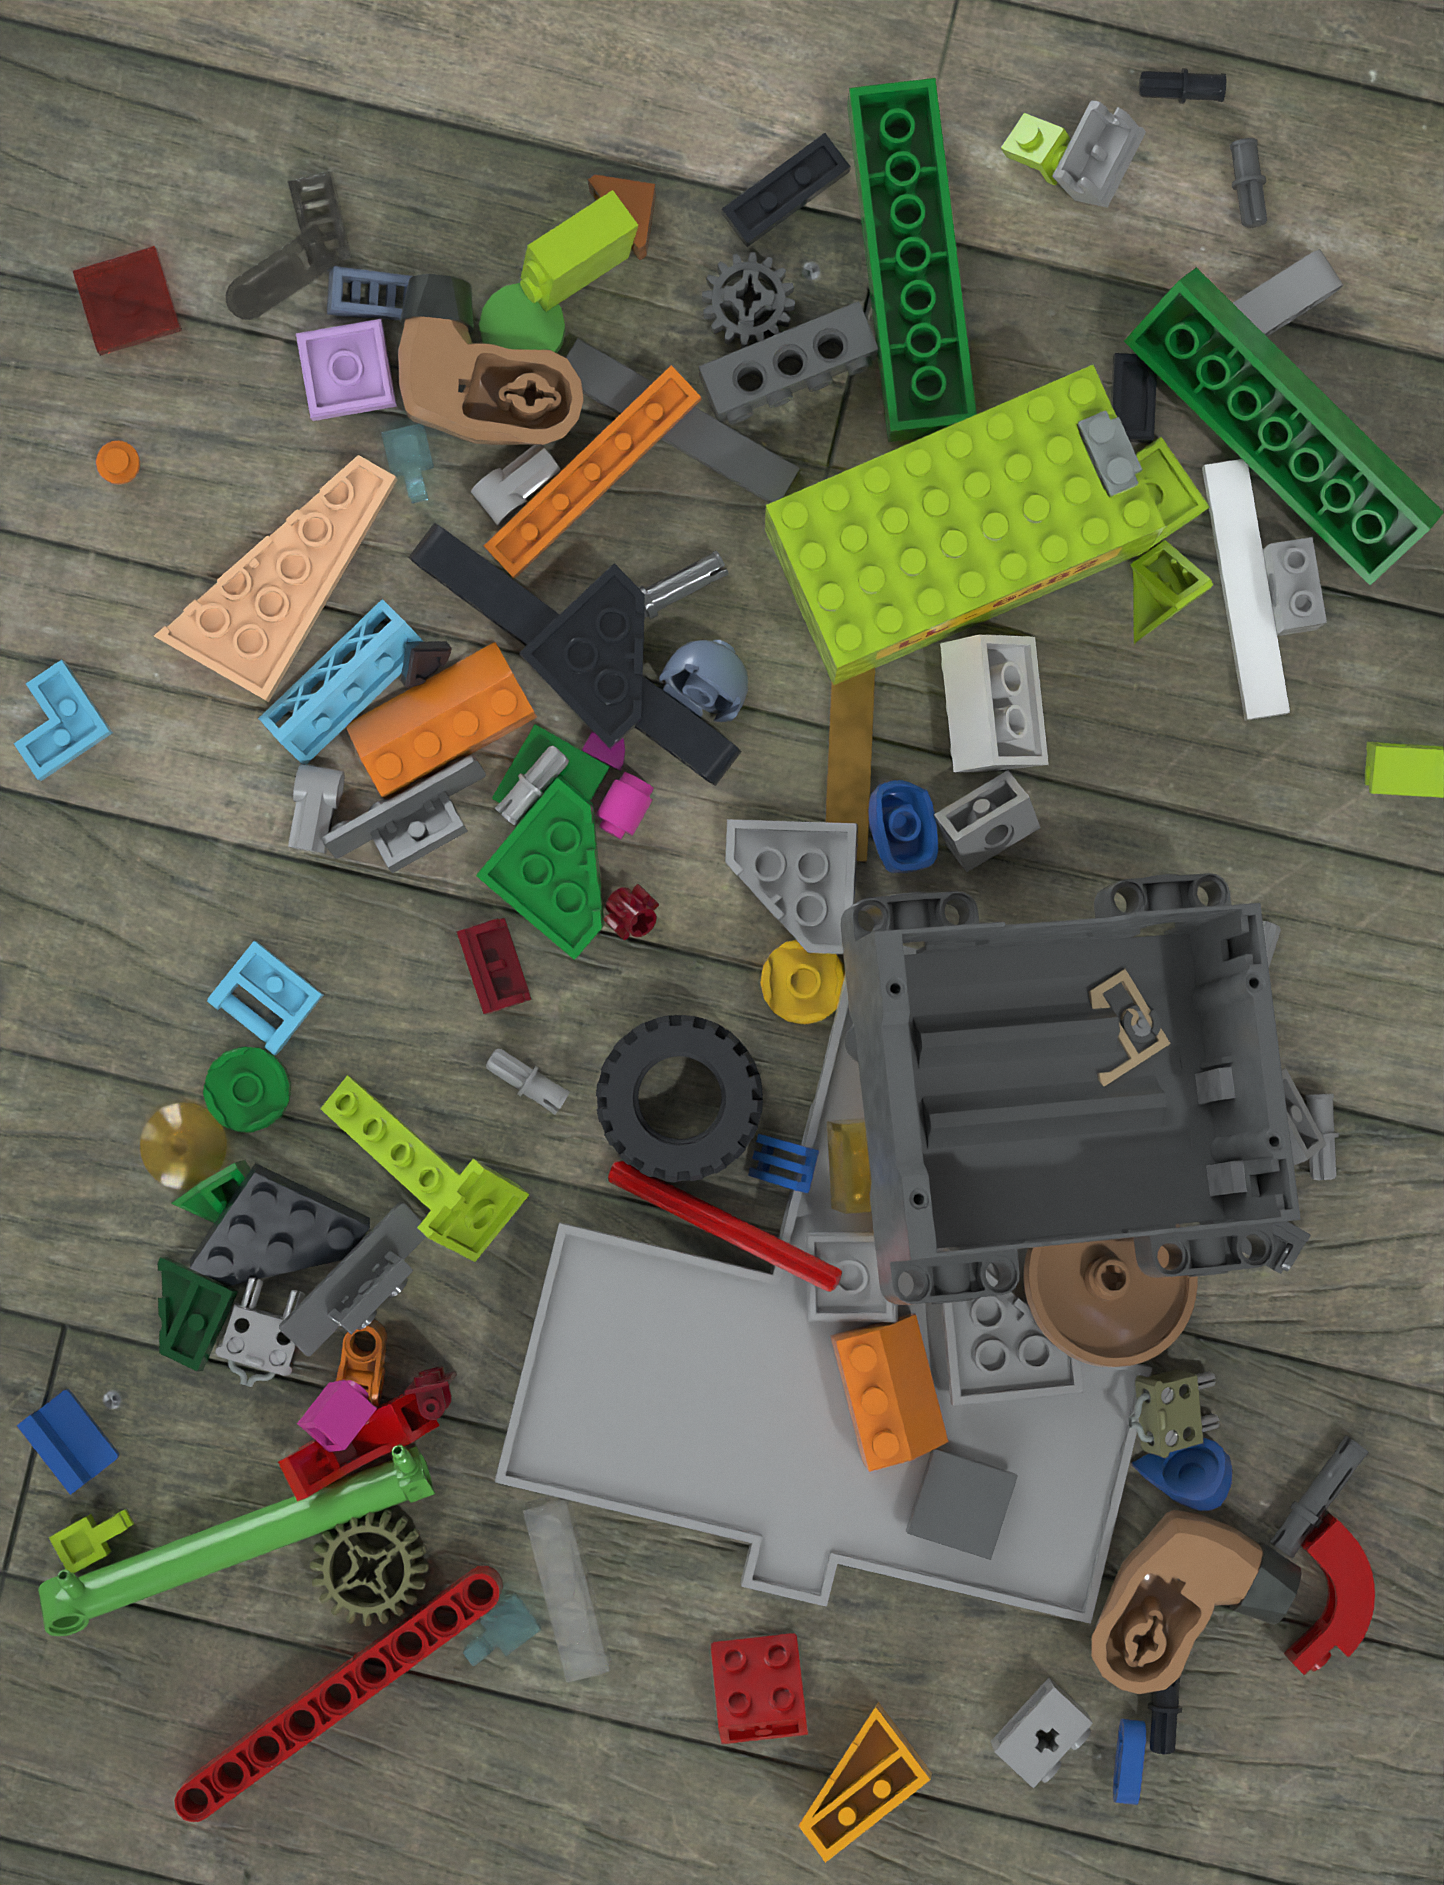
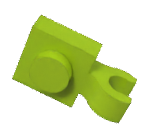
M127 1509L118 1512L98 1525L92 1514H89L49 1537V1540L65 1569L71 1573H76L111 1553L112 1551L106 1541L127 1530L134 1522Z

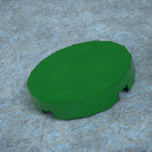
M241 1046L224 1052L212 1062L204 1083L203 1096L208 1111L219 1124L234 1131L252 1133L270 1127L283 1116L290 1102L291 1081L287 1068L276 1055L274 1056L262 1048Z

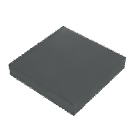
M938 1448L932 1450L906 1528L907 1534L991 1560L1018 1475Z

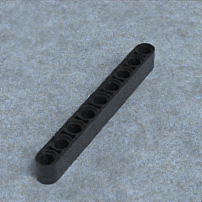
M436 523L431 526L408 557L419 568L524 646H527L560 615ZM643 677L642 720L635 728L703 779L716 786L742 751L726 737Z

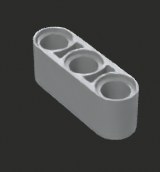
M1318 249L1242 296L1233 304L1266 336H1269L1336 293L1343 287V283L1321 249Z

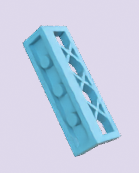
M382 599L258 719L300 763L307 765L402 673L406 642L424 641ZM386 617L391 620L379 633L373 634L374 628ZM356 650L355 656L347 663L342 664L343 658L350 651ZM325 680L323 687L316 693L311 694L312 688L319 681ZM294 710L292 716L279 728L276 723L288 711Z

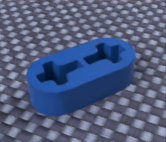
M1121 1719L1113 1777V1800L1115 1803L1137 1805L1139 1802L1146 1744L1145 1721Z

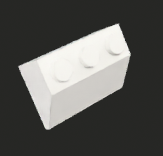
M980 634L940 643L941 667L946 694V712L951 741L950 752L954 772H987L1049 765L1035 637Z

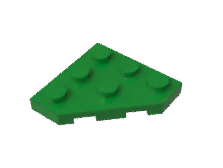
M559 776L476 874V877L573 960L583 952L605 924L603 920L604 913L594 804L564 778Z

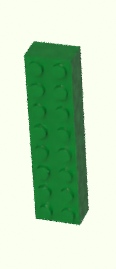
M936 78L849 88L847 100L875 340L879 348L877 357L888 442L920 439L977 415Z
M1197 267L1182 277L1124 340L1369 585L1374 583L1420 540L1444 514V511Z

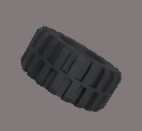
M690 1015L658 1017L632 1029V1031L617 1042L609 1056L605 1059L596 1089L598 1119L601 1122L605 1132L604 1136L610 1146L614 1147L623 1161L640 1170V1173L651 1178L653 1176L669 1182L696 1181L714 1173L717 1174L727 1168L729 1164L742 1155L752 1138H754L763 1108L760 1074L747 1048L735 1035L721 1025L708 1019ZM684 1056L702 1062L713 1072L721 1089V1106L715 1121L701 1134L687 1139L669 1138L656 1132L644 1119L639 1106V1090L646 1073L655 1064L670 1057Z

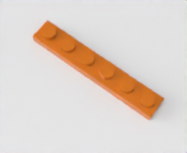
M671 365L502 527L484 547L513 578H516L702 400L701 396Z

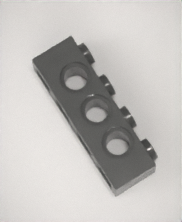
M858 301L699 366V378L716 419L720 422L728 420L730 424H736L750 418L753 415L752 410L765 404H768L769 408H775L793 399L792 393L807 387L809 392H814L830 385L833 382L832 377L848 371V374L852 376L868 370L873 366L872 361L877 359L879 348ZM825 342H833L840 347L842 353L837 358L826 359L820 355L818 347ZM793 358L801 364L802 369L795 375H785L779 370L778 364L783 359ZM746 374H753L760 378L762 385L756 391L747 392L738 385L739 379Z

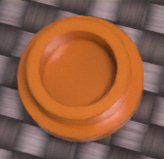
M111 441L105 444L97 454V470L106 481L112 484L128 483L139 472V454L127 442Z

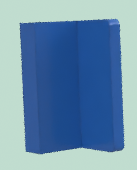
M69 1389L62 1391L41 1409L16 1425L70 1495L119 1458V1452Z

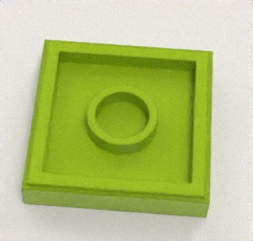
M1162 437L1136 454L1142 468L1143 477L1166 526L1151 548L1210 508Z

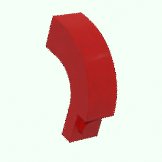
M404 1393L377 1406L375 1412L345 1450L328 1452L314 1439L301 1446L299 1450L281 1459L278 1463L298 1502L362 1465L391 1452L394 1446H406L439 1427L437 1419H425L419 1412L415 1393L409 1395Z
M1330 1513L1322 1519L1323 1523L1320 1528L1315 1527L1301 1545L1321 1567L1328 1586V1599L1322 1615L1315 1624L1284 1652V1655L1303 1675H1306L1310 1670L1315 1672L1322 1668L1330 1659V1650L1335 1646L1349 1658L1362 1642L1374 1611L1375 1584L1368 1558L1355 1537Z

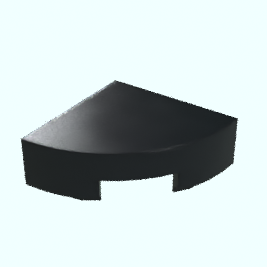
M447 641L406 642L400 680L405 688L418 686L426 682L425 678L434 673L439 666L443 667L447 663L452 647Z

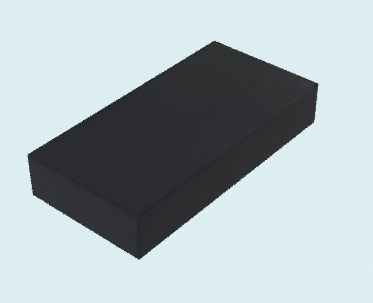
M1115 353L1113 356L1111 405L1116 416L1120 418L1130 442L1152 443L1155 430L1157 374L1137 354Z

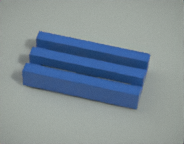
M758 1134L756 1142L763 1144L761 1152L754 1150L752 1159L759 1162L757 1169L750 1167L748 1176L795 1191L809 1193L819 1150ZM774 1147L806 1156L805 1165L773 1156ZM770 1164L802 1174L801 1181L769 1172Z

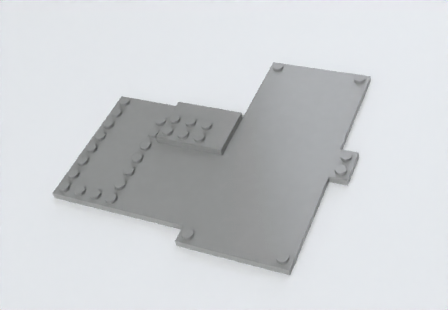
M903 946L904 955L916 954V950H918ZM846 973L814 1103H811L801 1144L802 1146L819 1150L809 1193L790 1189L778 1237L805 1252L806 1233L874 1232L870 1203L872 1183L859 1064L848 1055L845 1048L846 1033L854 1025L849 1010ZM799 1155L797 1163L805 1165L806 1156ZM794 1172L793 1179L801 1181L802 1174ZM559 1222L495 1482L748 1542L750 1545L740 1582L741 1587L827 1607L837 1564L1091 1624L1137 1430L1129 1428L1128 1416L1134 1414L1137 1401L1135 1380L1138 1375L1151 1376L1152 1367L1140 1363L1122 1367H1100L1081 1362L1084 1393L953 1406L950 1403L942 1304L898 1305V1317L913 1313L917 1316L949 1441L938 1447V1449L1018 1475L992 1558L989 1560L907 1534L906 1528L931 1451L914 1460L871 1472L867 1470L862 1462L830 1335L879 1322H808L807 1281L773 1264L770 1273ZM949 1247L937 1249V1252L949 1251ZM1025 1248L1017 1249L1020 1275L1016 1288L1011 1292L1028 1305L1024 1287V1264L1028 1249ZM991 1263L986 1271L999 1281V1269L995 1264ZM904 1271L898 1279V1287L903 1295L908 1296L913 1290L914 1283L912 1277Z

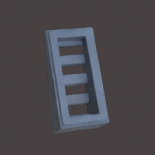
M334 266L329 272L327 315L400 320L402 309L395 308L396 286H404V305L408 281L412 276ZM343 283H351L350 302H342ZM361 284H368L367 304H360ZM379 285H386L385 307L378 306Z

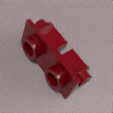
M444 1366L418 1372L419 1376L414 1377V1381L404 1391L405 1395L415 1393L419 1412L428 1420L440 1418L452 1401L449 1384L457 1376L456 1371L445 1373Z

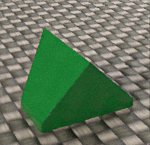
M246 1160L235 1162L197 1184L171 1204L215 1223L251 1169Z

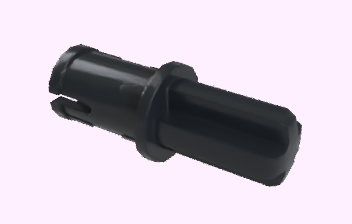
M1182 68L1181 72L1143 71L1139 78L1138 88L1141 97L1178 99L1180 104H1184L1186 99L1223 102L1227 79L1224 73H1188L1187 68Z
M1181 1676L1167 1689L1153 1692L1152 1702L1148 1703L1147 1709L1152 1710L1150 1750L1157 1754L1169 1755L1175 1751L1177 1714L1182 1713L1183 1708L1179 1705Z

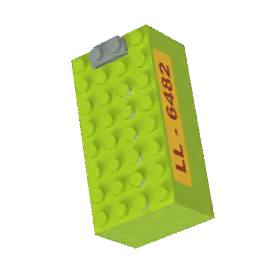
M1090 365L767 504L765 513V531L833 685L870 669L880 667L1126 561L1140 553L1149 551L1166 526L1143 477L1141 465L1121 420L1113 410L1094 365Z

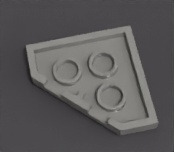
M727 819L725 863L740 877L808 953L843 954L840 923L844 911L855 904L858 824Z
M986 1271L987 1281L991 1286L995 1287L999 1281ZM1012 1292L1004 1295L972 1298L973 1300L942 1304L950 1403L953 1406L1084 1393L1081 1362L1062 1352L1044 1335L1037 1325L1029 1306Z

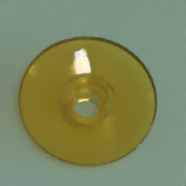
M193 1103L171 1104L157 1111L146 1123L140 1139L141 1158L147 1171L161 1184L175 1189H190L218 1173L221 1169L227 1153L226 1134L223 1126L216 1121L208 1109ZM178 1138L184 1139L188 1144V1149L183 1155L177 1154L173 1148V1144Z

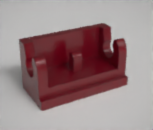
M497 918L456 931L484 1015L532 1000L505 918Z

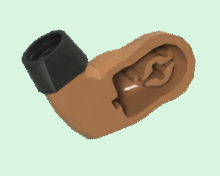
M420 274L409 279L400 319L404 329L398 350L399 386L407 417L413 422L443 431L475 444L545 445L564 438L579 420L584 401L581 379L568 359L551 350L507 349L493 344L472 343L469 335L474 330L471 284L460 278L436 274Z
M1178 1510L1167 1512L1148 1536L1122 1563L1092 1634L1091 1656L1102 1676L1120 1690L1136 1694L1165 1690L1181 1676L1192 1646L1209 1622L1216 1605H1229L1233 1611L1275 1625L1287 1614L1297 1595L1302 1575L1301 1567L1264 1543L1255 1542L1232 1526L1198 1513Z

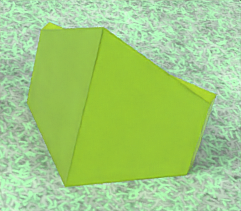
M1166 540L1130 564L1133 569L1134 644L1201 597L1213 586L1212 580Z

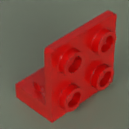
M795 1633L711 1643L716 1709L721 1744L808 1735L798 1641Z

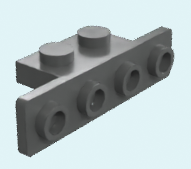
M474 754L456 758L450 761L444 767V770L429 778H421L412 782L406 791L392 799H383L374 803L368 812L354 820H346L336 824L330 833L322 837V841L335 858H340L373 839L388 869L394 873L468 832L450 796L481 780L486 776V773Z
M403 1202L397 1203L280 1323L279 1330L306 1356H311L339 1326L351 1335L356 1329L362 1330L368 1326L377 1314L376 1309L385 1299L396 1296L406 1286L408 1282L407 1277L413 1272V1269L404 1259L426 1238L417 1228L422 1221Z

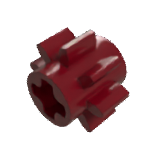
M639 884L633 890L621 887L609 896L606 902V909L609 914L603 920L623 940H626L630 934L634 937H642L654 928L657 916L653 910L659 906V903Z

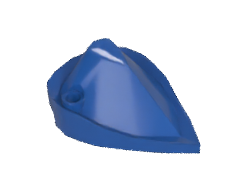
M1203 1438L1202 1444L1170 1452L1167 1458L1149 1453L1132 1462V1466L1146 1480L1175 1502L1198 1511H1209L1221 1506L1227 1498L1232 1485L1233 1469L1230 1456L1216 1441Z

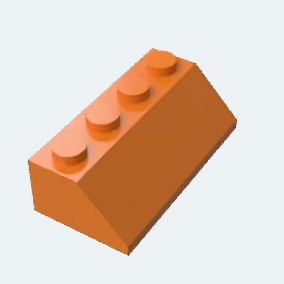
M493 642L430 677L423 684L410 688L356 718L346 726V729L381 797L391 799L406 791L412 782L435 775L444 770V767L450 761L471 755L536 719L537 715L496 642Z

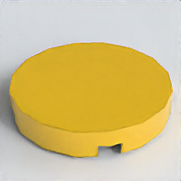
M797 940L787 941L772 951L763 965L760 981L763 998L773 1013L787 1022L805 1025L822 1021L837 1009L845 970L842 961L836 954L808 953Z

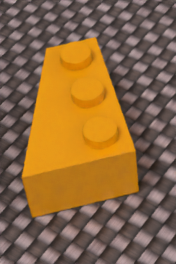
M879 1702L798 1825L825 1863L931 1780L932 1772Z

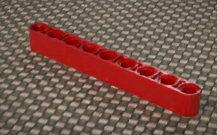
M487 1565L471 1569L191 1774L177 1791L174 1802L178 1815L183 1820L189 1822H199L206 1819L485 1615L497 1604L502 1592L503 1580L500 1574L494 1568ZM478 1579L486 1580L493 1588V1595L485 1599L478 1598L472 1593L470 1584ZM444 1605L450 1606L456 1611L458 1620L453 1624L441 1623L435 1615V1609ZM409 1631L416 1633L421 1638L422 1647L417 1650L406 1649L400 1641V1635ZM369 1658L381 1659L386 1666V1673L381 1676L370 1674L365 1667V1660ZM333 1684L345 1685L351 1693V1699L345 1702L335 1700L330 1694V1686ZM298 1710L309 1711L315 1719V1725L306 1728L300 1726L294 1718V1712ZM262 1736L273 1737L279 1744V1751L276 1753L265 1752L259 1744V1738ZM227 1762L237 1763L242 1768L244 1777L241 1779L230 1778L224 1771V1764ZM191 1788L201 1789L206 1793L208 1803L205 1805L195 1804L191 1801L188 1790Z

